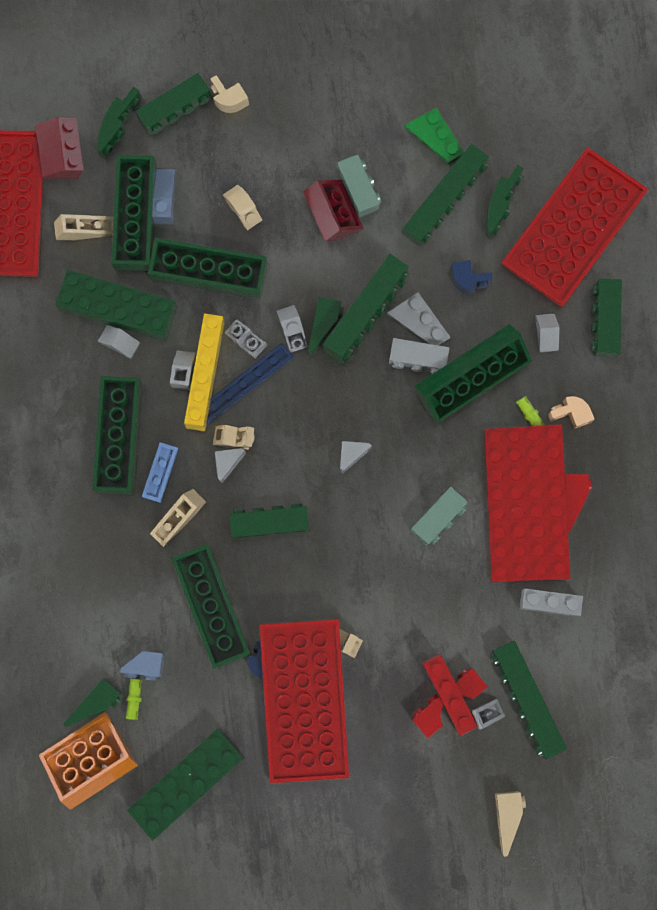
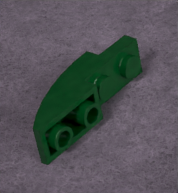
M134 86L123 100L116 97L104 116L97 146L98 153L102 158L112 152L113 145L117 140L120 141L123 138L125 128L122 122H126L133 108H137L141 103L140 91Z
M519 165L516 166L508 180L501 176L492 194L486 217V237L489 239L492 234L496 235L501 228L499 223L502 219L506 220L511 212L509 209L511 202L509 200L514 194L512 189L515 184L519 186L524 178L522 175L524 168Z

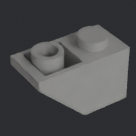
M295 305L277 310L290 353L308 347Z
M177 350L170 377L172 388L191 389L196 353Z

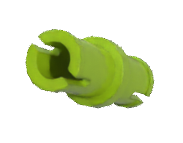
M527 396L516 402L524 413L525 420H528L532 426L545 425L538 415L539 411L533 408Z
M130 679L129 694L126 697L128 703L125 719L138 720L139 702H142V698H140L142 680Z

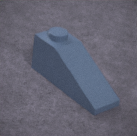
M157 169L152 209V217L155 224H173L175 169Z

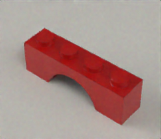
M437 654L422 662L457 733L462 736L477 728L478 726L442 656Z
M465 668L457 675L459 679L455 682L461 695L472 700L488 687L473 668L470 670ZM437 694L427 701L429 703L427 707L417 709L413 713L414 718L411 719L426 738H429L443 726L441 710L444 704Z

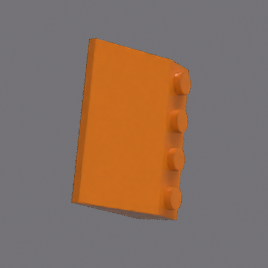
M104 712L39 754L60 802L70 810L138 766L107 712Z

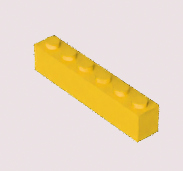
M204 314L184 422L186 429L205 431L224 329L223 316Z

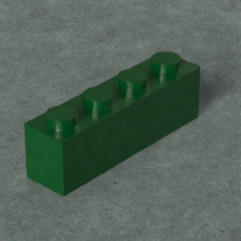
M197 73L136 110V114L150 136L153 133H159L164 126L175 123L182 115L190 114L195 107L206 104L212 98L211 92L200 74Z
M599 278L597 283L593 285V295L596 296V302H593L592 313L595 314V321L592 322V332H595V339H592L591 349L596 357H618L621 353L622 279Z
M292 504L291 508L273 506L272 510L265 511L264 508H254L253 512L234 510V514H229L232 539L309 531L307 506L302 504Z

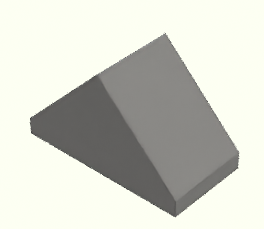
M555 314L535 315L539 353L558 351L559 325Z
M108 325L98 340L99 343L129 359L133 357L140 344L139 341L123 330Z
M342 441L341 473L343 474L372 448L371 444Z
M239 448L215 452L217 475L221 483L225 481L246 454L244 449Z
M498 699L470 710L479 730L505 717Z

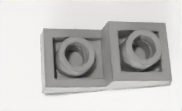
M238 319L225 331V334L254 359L267 346L266 342L255 335Z

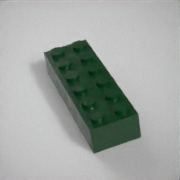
M117 155L111 263L114 270H149L154 240L152 209L157 163L154 156Z
M155 238L148 276L153 281L261 299L268 262L265 256Z
M391 253L388 255L324 342V354L341 366L344 362L348 363L354 355V348L361 346L365 333L372 331L376 318L383 316L387 303H392L397 296L398 288H403L407 283V277L409 276V266Z
M68 269L55 303L60 311L165 342L167 341L178 307L174 300Z
M509 324L414 387L427 413L437 423H440L533 361L521 333Z
M101 376L92 485V491L95 493L134 495L142 382L139 378Z
M206 544L171 558L212 668L216 669L251 655L210 546Z
M217 728L129 807L127 812L153 841L245 757L225 734Z

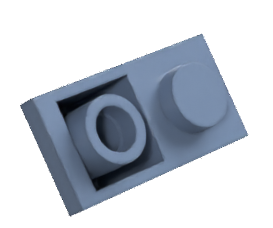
M142 651L123 666L120 673H125V677L137 678V675H145V680L156 681V677H162L165 654Z

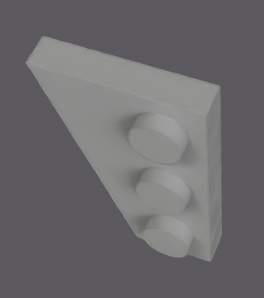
M418 292L387 313L389 317L398 321L404 328L409 329L426 344L441 346L451 338Z

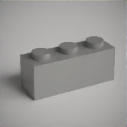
M393 338L389 364L397 369L408 367L415 372L426 370L433 374L447 365L450 347Z
M524 588L521 590L519 609L578 617L581 616L583 596Z

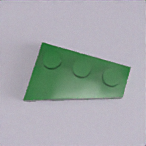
M437 108L404 125L407 131L412 132L419 141L432 149L431 151L447 164L459 159L464 153Z

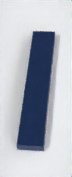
M283 343L279 344L211 397L206 426L294 359V356Z

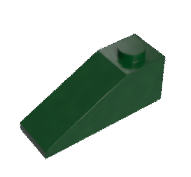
M322 297L318 298L308 356L314 355L338 324V319H342L344 307H341V301Z
M102 678L63 725L68 727L109 710L111 707L116 708L122 701L120 697L123 693L107 679Z

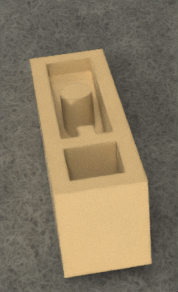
M61 214L54 222L56 240H82L113 236L114 216Z
M194 489L184 493L150 534L164 547L199 512L206 501Z
M519 791L495 793L500 847L503 856H508L523 815V808H526L525 797L521 796Z

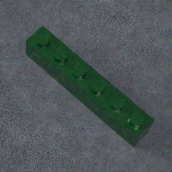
M471 143L405 224L402 234L419 247L423 242L426 244L432 237L431 232L434 228L438 229L444 221L442 218L446 214H451L455 208V202L463 199L467 187H472L478 179L476 176L487 169L489 166L487 163L489 156Z
M515 640L493 650L491 659L494 665L499 666L502 673L499 674L504 685L508 684L511 690L508 694L512 702H516L519 707L517 713L522 721L525 720L528 725L525 729L530 739L534 738L537 744L534 748L538 756H542L543 759L547 760L567 750L563 738Z

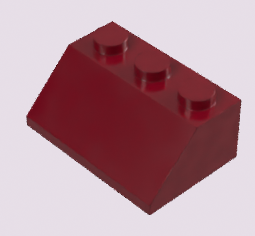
M57 117L36 124L35 133L41 178L78 179L83 172L77 119Z
M317 180L303 191L324 241H337L364 229L342 180Z

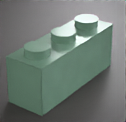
M357 154L337 162V170L358 217L360 218L379 210L381 198L379 193H375L373 190L374 182L371 176H367L365 172L367 167L364 160H360Z
M450 487L412 527L411 532L426 546L430 543L434 545L441 538L439 533L443 529L447 531L454 524L452 519L456 515L460 517L467 510L465 506L468 502Z

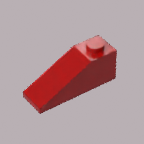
M565 474L568 533L571 531L589 491L592 490V480L589 479V474Z

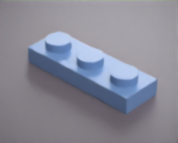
M159 443L142 498L161 503L179 450L177 447Z

